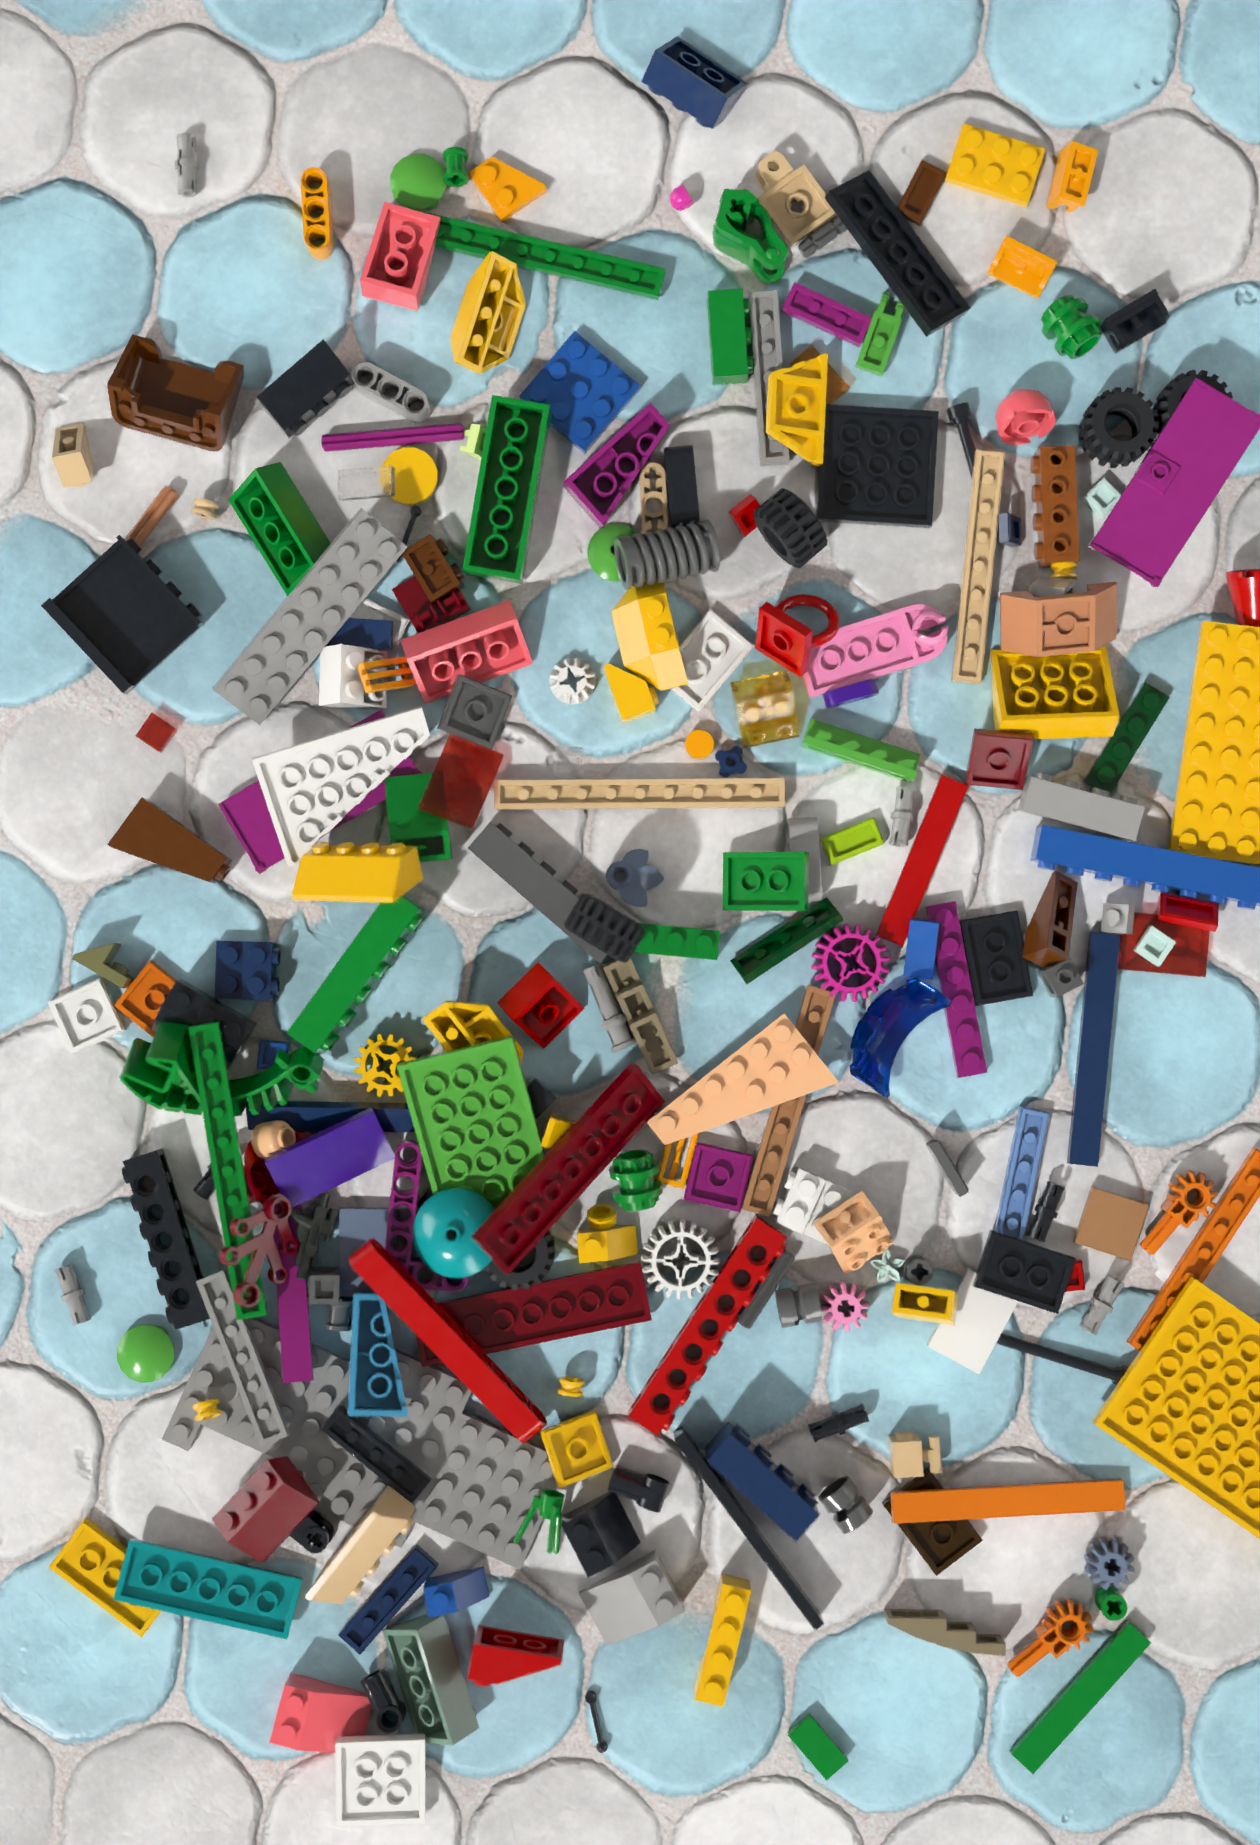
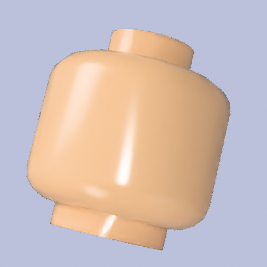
M282 1120L267 1121L256 1125L251 1136L253 1150L261 1159L296 1142L294 1130L288 1123Z

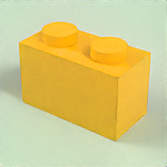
M896 1283L892 1313L898 1318L955 1326L958 1295L955 1291Z

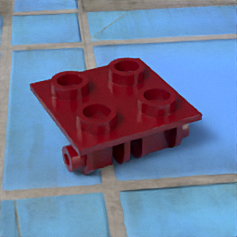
M415 576L392 589L417 633L453 621L471 610L458 588L450 591L449 594L441 599L435 600L436 602L431 603Z

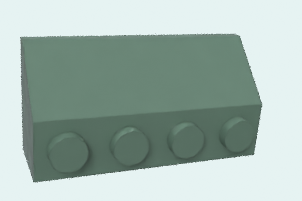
M426 1614L384 1628L382 1631L414 1733L425 1734V1743L454 1745L479 1729L476 1711L471 1703L467 1682L463 1677L458 1662V1654L454 1649L449 1633V1625L444 1615L428 1617Z

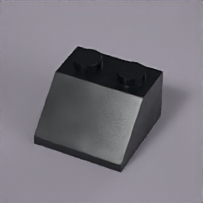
M609 1491L562 1516L561 1526L588 1578L615 1565L641 1543L618 1495Z

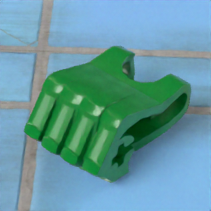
M724 189L719 201L720 205L715 224L713 225V243L715 248L747 265L761 282L768 285L779 282L784 273V262L787 260L788 250L784 242L774 231L768 211L759 204V200L747 189ZM756 219L760 223L761 235L747 232L748 225H751ZM763 266L768 270L777 269V272L773 275H768L764 272Z

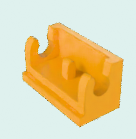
M1071 141L1059 152L1046 207L1055 209L1059 205H1066V212L1069 213L1085 206L1098 154L1097 149Z
M1006 235L987 274L1038 299L1058 261Z

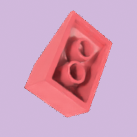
M384 202L360 277L362 296L418 312L427 283L440 225V217Z
M290 1673L284 1685L269 1743L299 1751L335 1753L336 1737L365 1736L372 1706L365 1692Z

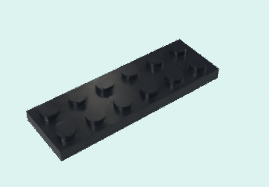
M870 170L827 193L824 198L926 337L962 317L971 309Z

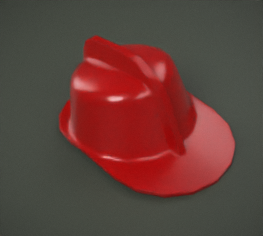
M250 1140L244 1152V1172L249 1203L260 1202L263 1205L268 1196L281 1193L264 1159L258 1157L254 1152Z

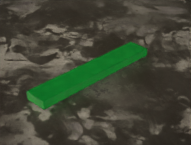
M1126 1620L1009 1750L1011 1755L1034 1774L1151 1644L1149 1639Z

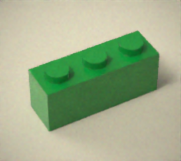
M743 288L710 290L707 294L712 385L747 383L748 373H753L752 355H747L746 345H751L750 327H745L744 317L749 316V299L743 298Z
M639 923L646 932L633 953L717 960L720 931Z

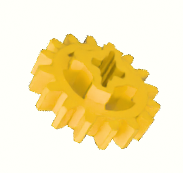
M378 1034V1042L368 1038L367 1044L369 1047L360 1046L358 1048L363 1055L362 1057L354 1058L355 1062L360 1063V1067L355 1069L354 1073H362L363 1077L358 1082L359 1084L365 1082L369 1084L367 1092H371L376 1088L377 1096L381 1097L384 1091L387 1090L391 1097L395 1094L394 1088H397L400 1092L404 1091L397 1065L403 1060L418 1059L409 1055L414 1049L412 1046L407 1048L403 1046L406 1039L401 1038L398 1042H395V1034H390L387 1040H385L383 1034ZM381 1046H392L398 1051L393 1054L387 1053ZM371 1054V1056L373 1057L372 1068L368 1070L367 1061L369 1055ZM382 1058L392 1061L393 1064L389 1066L391 1073L388 1070L382 1071L380 1069V1066L383 1064ZM377 1077L387 1078V1080L391 1084H380L376 1082L374 1079H376Z

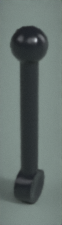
M413 506L410 509L411 518L402 542L406 545L416 518L422 512L418 506ZM401 554V556L396 560V562L401 563V561H402V559H403V555H402V554Z
M590 1690L586 1693L585 1700L590 1704L598 1740L596 1749L598 1752L604 1753L607 1751L608 1745L603 1740L596 1709L597 1694L595 1691Z

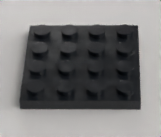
M826 404L823 464L819 466L816 505V517L820 522L931 528L939 411Z

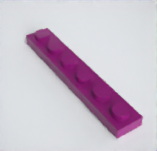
M956 901L926 906L927 919L940 921L935 962L956 1076L961 1078L987 1073Z

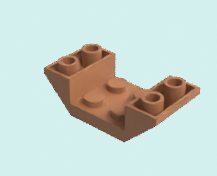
M1117 582L1087 584V592L1034 597L1029 590L1000 593V649L1003 651L1035 657L1091 652L1116 639Z

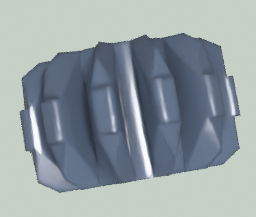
M1099 1538L1100 1546L1096 1547L1094 1544H1089V1548L1093 1553L1084 1554V1559L1088 1562L1084 1566V1570L1087 1574H1091L1090 1580L1094 1584L1100 1582V1586L1105 1590L1112 1584L1115 1589L1119 1590L1120 1580H1123L1125 1583L1130 1581L1126 1573H1135V1568L1130 1565L1134 1561V1556L1131 1553H1127L1128 1546L1125 1543L1118 1545L1116 1538H1111L1108 1544L1104 1538ZM1109 1559H1113V1565L1108 1564L1109 1568H1106L1104 1566L1105 1562L1108 1561L1110 1563Z

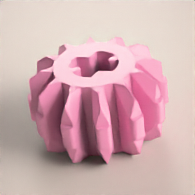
M840 1281V1290L838 1291L832 1284L829 1285L828 1288L832 1295L829 1296L824 1293L821 1295V1298L828 1302V1304L821 1305V1311L828 1312L823 1317L825 1323L834 1320L832 1323L834 1330H838L841 1323H843L845 1332L850 1331L849 1323L852 1322L856 1328H860L861 1325L857 1318H868L867 1313L861 1309L870 1307L868 1301H861L866 1296L865 1291L860 1290L856 1292L857 1285L855 1283H851L848 1290H846L844 1281ZM847 1300L849 1305H851V1308L847 1307L848 1312L845 1313L838 1308V1305L842 1306L841 1301Z

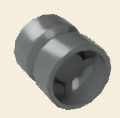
M815 1283L800 1285L797 1291H794L791 1287L775 1290L776 1304L782 1328L798 1326L800 1320H803L806 1324L823 1320Z
M849 1476L841 1477L831 1483L818 1497L827 1512L834 1513L833 1520L844 1534L852 1532L863 1525L873 1513V1509L865 1498L857 1496L859 1490Z

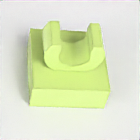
M471 424L470 430L464 431V436L468 438L467 445L460 446V450L481 461L486 428L479 424Z

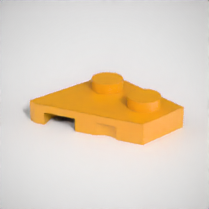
M492 156L468 172L469 178L501 223L547 192V188L543 183Z

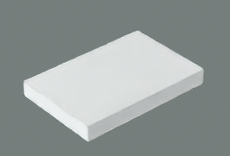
M710 609L679 645L688 684L671 688V690L699 713L755 645Z
M967 1268L955 1290L958 1295L955 1326L938 1323L926 1345L973 1372L980 1374L1018 1301L974 1287L973 1282L976 1272Z

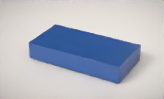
M910 918L903 976L933 980L940 921Z

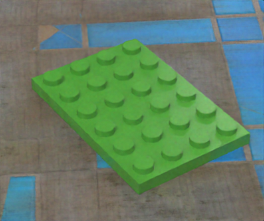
M513 1035L398 1063L397 1069L433 1195L452 1188L468 1189L483 1196L496 1210L545 1157Z

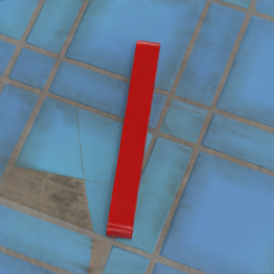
M369 1239L348 1258L350 1265L358 1275L520 1442L526 1443L548 1424L539 1408L376 1239Z

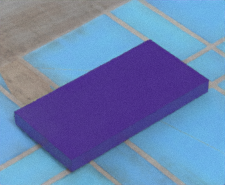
M372 1107L265 1157L264 1162L280 1193L289 1200L291 1207H295L395 1159V1155Z

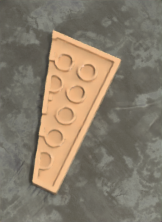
M782 1014L647 1121V1124L662 1143L667 1145L837 1084L839 1081L788 1017Z

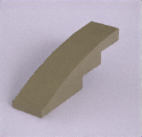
M631 958L627 963L613 959L602 964L651 1074H656L677 1064L678 1061Z
M884 1609L887 1624L916 1638L942 1647L965 1652L1006 1656V1644L1000 1634H976L972 1622H947L943 1610Z

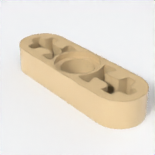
M654 462L644 465L640 471L642 534L652 531V520H657V530L664 531L665 528H668L666 473L660 464ZM653 470L657 476H661V478L656 479V491L644 493V490L650 491V480L644 478V476H649L650 471ZM651 498H656L662 503V509L657 513H650L645 507L646 502Z

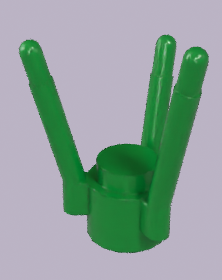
M543 1489L541 1496L534 1495L532 1505L518 1529L513 1543H519L538 1508L541 1517L550 1519L547 1552L549 1554L552 1552L558 1554L562 1507L565 1495L552 1489Z

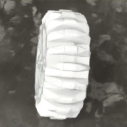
M684 1219L680 1220V1228L677 1229L674 1228L672 1220L668 1221L670 1230L666 1232L662 1225L658 1226L657 1229L661 1236L658 1238L655 1234L650 1233L649 1238L654 1242V1245L645 1243L643 1246L646 1251L651 1252V1254L641 1256L642 1261L651 1263L642 1268L643 1272L649 1273L653 1271V1274L647 1278L649 1284L656 1280L659 1281L655 1286V1291L657 1292L661 1291L664 1286L667 1287L665 1296L668 1298L671 1296L672 1291L676 1290L677 1299L681 1300L682 1291L687 1290L688 1297L691 1299L694 1297L692 1289L695 1287L702 1294L704 1293L703 1286L701 1285L702 1282L708 1286L713 1284L707 1275H718V1270L711 1267V1265L720 1264V1258L711 1257V1255L718 1253L719 1248L718 1246L709 1247L715 1240L713 1236L703 1239L707 1232L705 1227H702L698 1233L695 1232L697 1224L694 1221L691 1222L689 1229H685ZM677 1237V1244L673 1251L657 1254L660 1247L667 1240ZM686 1237L698 1242L703 1248L705 1256L690 1253L686 1248ZM682 1245L683 1253H685L684 1256L685 1258L689 1257V1261L683 1262L681 1273H679L677 1261L673 1263L672 1260L673 1258H678L680 1246ZM657 1263H664V1265L674 1268L675 1282L667 1279L660 1272ZM704 1265L701 1272L694 1279L684 1282L686 1271L689 1268Z

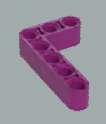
M411 1139L404 1140L398 1144L395 1151L385 1249L423 1289L448 1292L460 1291L466 1286L467 1277L461 1278L457 1283H451L445 1276L434 1271L433 1276L428 1280H421L416 1275L420 1268L427 1267L420 1257H411L422 1153L416 1141ZM413 1147L417 1151L416 1158L412 1161L403 1160L400 1156L403 1148ZM402 1176H409L413 1179L414 1184L409 1190H401L397 1185V1180ZM404 1205L410 1209L411 1213L406 1219H398L394 1215V1209ZM403 1235L407 1239V1244L399 1249L393 1247L390 1243L393 1236Z

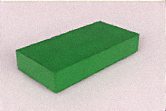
M810 1713L787 1731L790 1739L826 1781L848 1762V1757Z

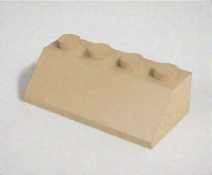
M388 1485L322 1568L305 1598L309 1601L342 1604L349 1595L354 1598L364 1585V1582L361 1581L366 1574L371 1577L381 1562L378 1558L382 1553L388 1556L398 1542L394 1539L400 1532L404 1535L414 1522L411 1515L416 1506Z

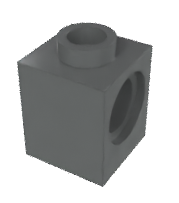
M1071 958L1037 971L1050 997H1059L1084 984Z
M338 1266L310 1268L308 1286L309 1305L339 1304L340 1274Z

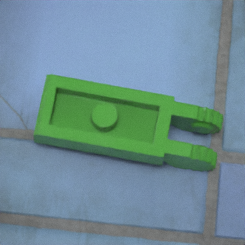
M883 292L878 309L874 311L855 366L879 376H883L902 322L900 318L904 309L903 304L899 300L894 316L883 313L890 299V293Z

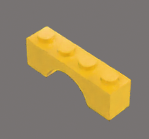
M723 1573L720 1575L714 1600L709 1637L703 1657L700 1659L694 1685L696 1701L724 1707L751 1594L750 1581L747 1579Z

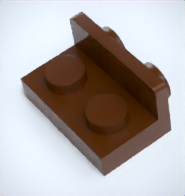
M429 534L407 548L402 555L430 602L434 603L436 602L435 600L441 599L449 594L450 591L464 588L465 586L461 580L465 576L456 563L451 564L446 555L450 551L441 538L436 540L435 537Z

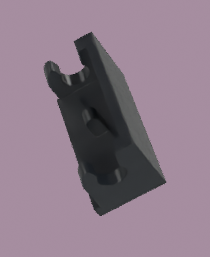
M1154 289L1108 316L1099 328L1115 354L1164 326L1166 324L1165 317L1169 314L1158 296L1157 290Z

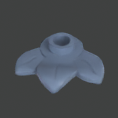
M634 849L627 852L622 861L614 862L606 871V880L609 886L619 890L623 901L635 907L647 906L646 891L657 887L664 880L663 875L656 868L647 865L649 852L644 849ZM617 871L625 872L626 878L624 881L620 882L615 879Z

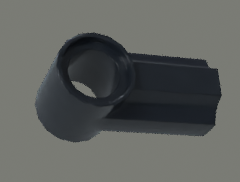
M616 1465L607 1491L632 1499L640 1507L649 1511L660 1512L670 1482L654 1474L643 1475Z
M385 1668L378 1669L363 1678L361 1684L376 1714L377 1727L384 1733L392 1734L400 1729L407 1710L405 1704L399 1700ZM392 1710L396 1712L398 1720H388L385 1717V1711Z

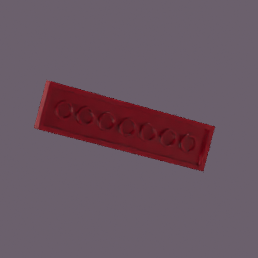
M631 1062L471 1236L477 1245L505 1274L509 1275L665 1103V1100L638 1065Z
M640 1261L545 1280L537 1285H531L528 1289L522 1287L518 1288V1290H511L512 1287L437 1302L486 1354L652 1320ZM416 1335L422 1367L443 1363Z

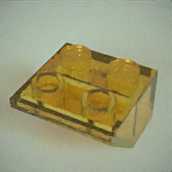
M787 671L730 682L733 706L743 748L799 737L794 689Z

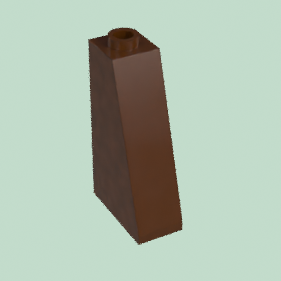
M141 797L107 844L119 851L214 884L218 880L220 882L223 881L231 870L229 864L232 860L153 802Z

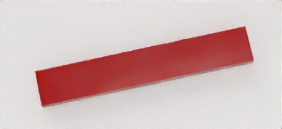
M944 775L940 776L875 936L879 935L882 939L901 947L904 945L909 932L910 918H915L968 785Z

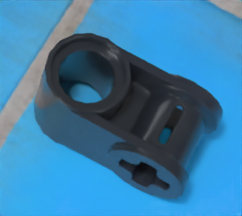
M313 1510L289 1536L303 1546L306 1551L316 1554L322 1552L328 1543L331 1542L334 1536V1528L329 1521ZM317 1532L322 1535L319 1540L314 1537Z

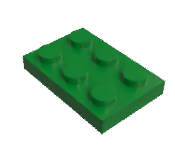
M723 852V910L809 911V852Z

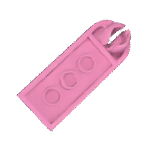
M914 604L840 627L832 640L810 649L808 671L802 676L809 699L821 696L823 693L872 680L935 659L946 646L948 626L926 635L920 634L919 631L942 625L946 618L931 606Z

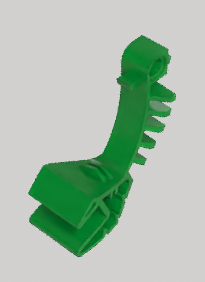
M160 1022L152 1043L140 1038L134 1039L120 1075V1080L137 1097L147 1100L149 1105L159 1110L183 1111V1113L201 1115L202 1107L188 1025ZM306 1047L298 1048L289 1055L280 1048L275 1058L276 1064L252 1076L229 1080L235 1116H242L247 1098L252 1115L259 1114L263 1102L267 1111L275 1108L277 1100L281 1106L285 1105L289 1099L293 1084L300 1090L305 1088L310 1093L317 1092L319 1086L317 1079L321 1076L324 1058Z

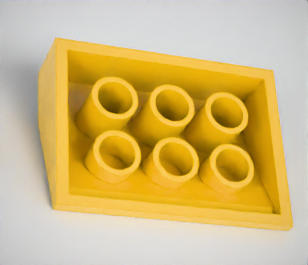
M1106 646L1091 652L1041 657L1003 650H991L990 663L995 730L1033 734L1034 739L1113 736L1119 719V710Z

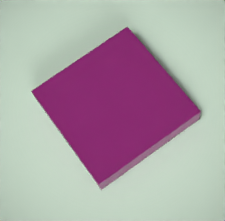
M696 1142L683 1199L741 1212L753 1154Z

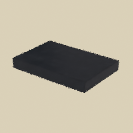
M1018 910L960 920L959 923L975 1006L1033 996L1027 959L1022 957L1024 942Z
M990 1230L973 1286L1058 1314L1076 1258Z

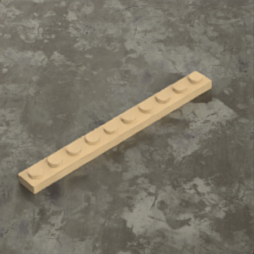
M785 778L494 780L495 810L785 808Z

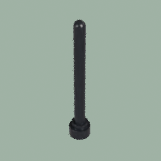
M965 402L948 408L946 412L949 422H953V425L957 426L972 478L976 449L968 424L970 422L969 416L972 413L969 403ZM997 528V538H998V537H999V530H998V528Z
M1002 1333L997 1341L999 1345L1111 1379L1112 1383L1116 1385L1129 1368L1125 1365L1112 1368Z

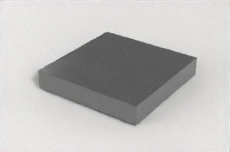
M457 674L437 729L492 750L512 695L464 675Z

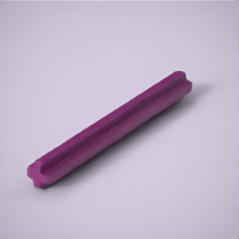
M462 423L324 434L321 438L323 450L328 452L455 441L464 439V427Z

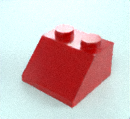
M539 962L497 1002L510 1019L543 1049L585 1009Z

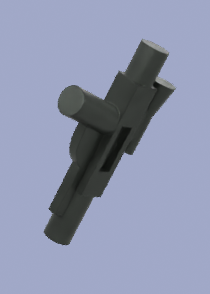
M328 1193L318 1195L312 1217L293 1207L288 1219L298 1223L296 1235L300 1246L294 1265L299 1266L296 1278L307 1281L313 1258L319 1250L317 1247L321 1234L325 1235L324 1241L330 1242L334 1225L339 1217V1210L330 1208L329 1220L325 1219L331 1196Z

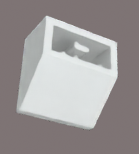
M345 644L323 647V650L320 652L319 706L341 709H387V690L366 693L357 665L363 662L388 659V651ZM387 668L367 670V673L387 671ZM387 678L369 681L370 684L385 683Z

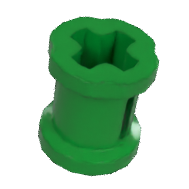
M461 147L445 149L443 151V160L446 162V172L443 174V182L450 187L466 185L469 181V175L466 173L468 152Z
M1109 1586L1105 1590L1101 1587L1095 1593V1604L1105 1618L1111 1621H1118L1126 1615L1128 1609L1127 1602L1117 1589ZM1109 1600L1115 1602V1604L1112 1607L1109 1604H1107Z

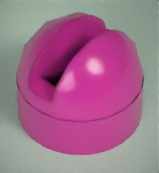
M683 184L671 192L670 203L676 210L682 211L694 205Z

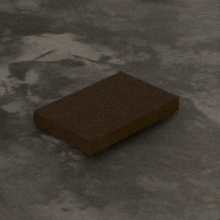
M927 1468L923 1471L924 1476L913 1478L898 1491L944 1488L934 1474L930 1472V1469ZM890 1496L882 1504L891 1515ZM968 1519L898 1523V1526L936 1576L983 1541Z

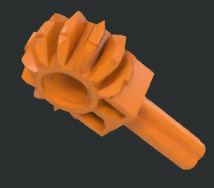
M1187 1170L1185 1178L1180 1174L1175 1176L1178 1181L1177 1185L1173 1183L1168 1184V1187L1174 1190V1193L1167 1194V1199L1160 1206L1166 1213L1140 1243V1246L1147 1253L1154 1255L1179 1225L1188 1228L1193 1221L1198 1220L1199 1213L1204 1217H1208L1209 1212L1206 1209L1208 1206L1216 1208V1204L1211 1201V1198L1217 1197L1218 1192L1210 1190L1215 1183L1210 1179L1205 1181L1206 1175L1199 1172L1195 1176L1193 1171ZM1196 1188L1198 1196L1195 1201L1189 1203L1186 1197L1189 1190Z
M1067 1598L1064 1606H1062L1059 1600H1055V1610L1046 1608V1613L1049 1617L1043 1618L1042 1623L1034 1628L1038 1638L1007 1663L1008 1668L1016 1677L1024 1674L1049 1652L1057 1659L1065 1651L1068 1652L1071 1645H1074L1076 1650H1080L1081 1645L1079 1642L1081 1640L1089 1643L1090 1638L1086 1633L1093 1632L1094 1627L1088 1623L1092 1616L1089 1612H1084L1082 1603L1079 1602L1073 1605V1601ZM1065 1621H1074L1072 1628L1068 1630L1061 1629Z

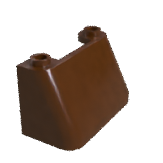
M132 334L107 383L112 417L118 424L129 429L208 451H220L226 441L244 379V365L233 361H220L215 368V373L163 359L161 350L154 340Z

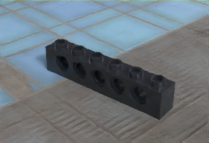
M162 1148L123 1161L122 1175L126 1184L130 1183L133 1193L130 1196L131 1204L134 1211L139 1212L142 1222L139 1223L142 1238L144 1240L147 1239L149 1244L148 1259L153 1268L156 1267L158 1273L157 1288L160 1295L165 1296L168 1307L165 1308L168 1322L170 1324L173 1323L175 1330L210 1319L196 1283L197 1280L203 1278L202 1271L164 1149ZM145 1176L153 1178L155 1182L153 1191H149L144 1187L143 1179ZM154 1204H158L163 1208L164 1214L161 1219L154 1217L152 1214V1206ZM162 1232H167L171 1235L172 1245L170 1247L162 1244L160 1240ZM171 1260H175L181 1265L180 1274H174L170 1271L169 1262ZM179 1288H184L189 1292V1302H183L179 1299Z

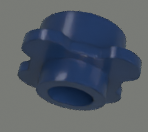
M733 746L731 750H718L716 752L715 759L719 761L720 776L728 778L730 774L737 772L743 774L746 771L747 765L743 762V750L741 747ZM729 759H732V760L734 761V763H733V764H729V763H728V760H729Z

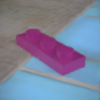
M794 282L781 311L857 347H860L872 320L871 317Z

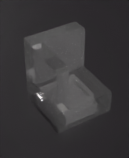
M554 746L553 777L555 779H583L584 748Z

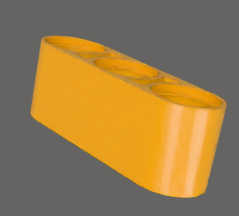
M311 167L306 169L301 175L303 235L311 256L317 260H324L330 257L334 250L331 188L323 170ZM322 182L321 187L318 189H310L312 183ZM316 210L324 211L322 216L318 218L311 217L312 213ZM318 238L325 239L324 244L321 246L312 245Z

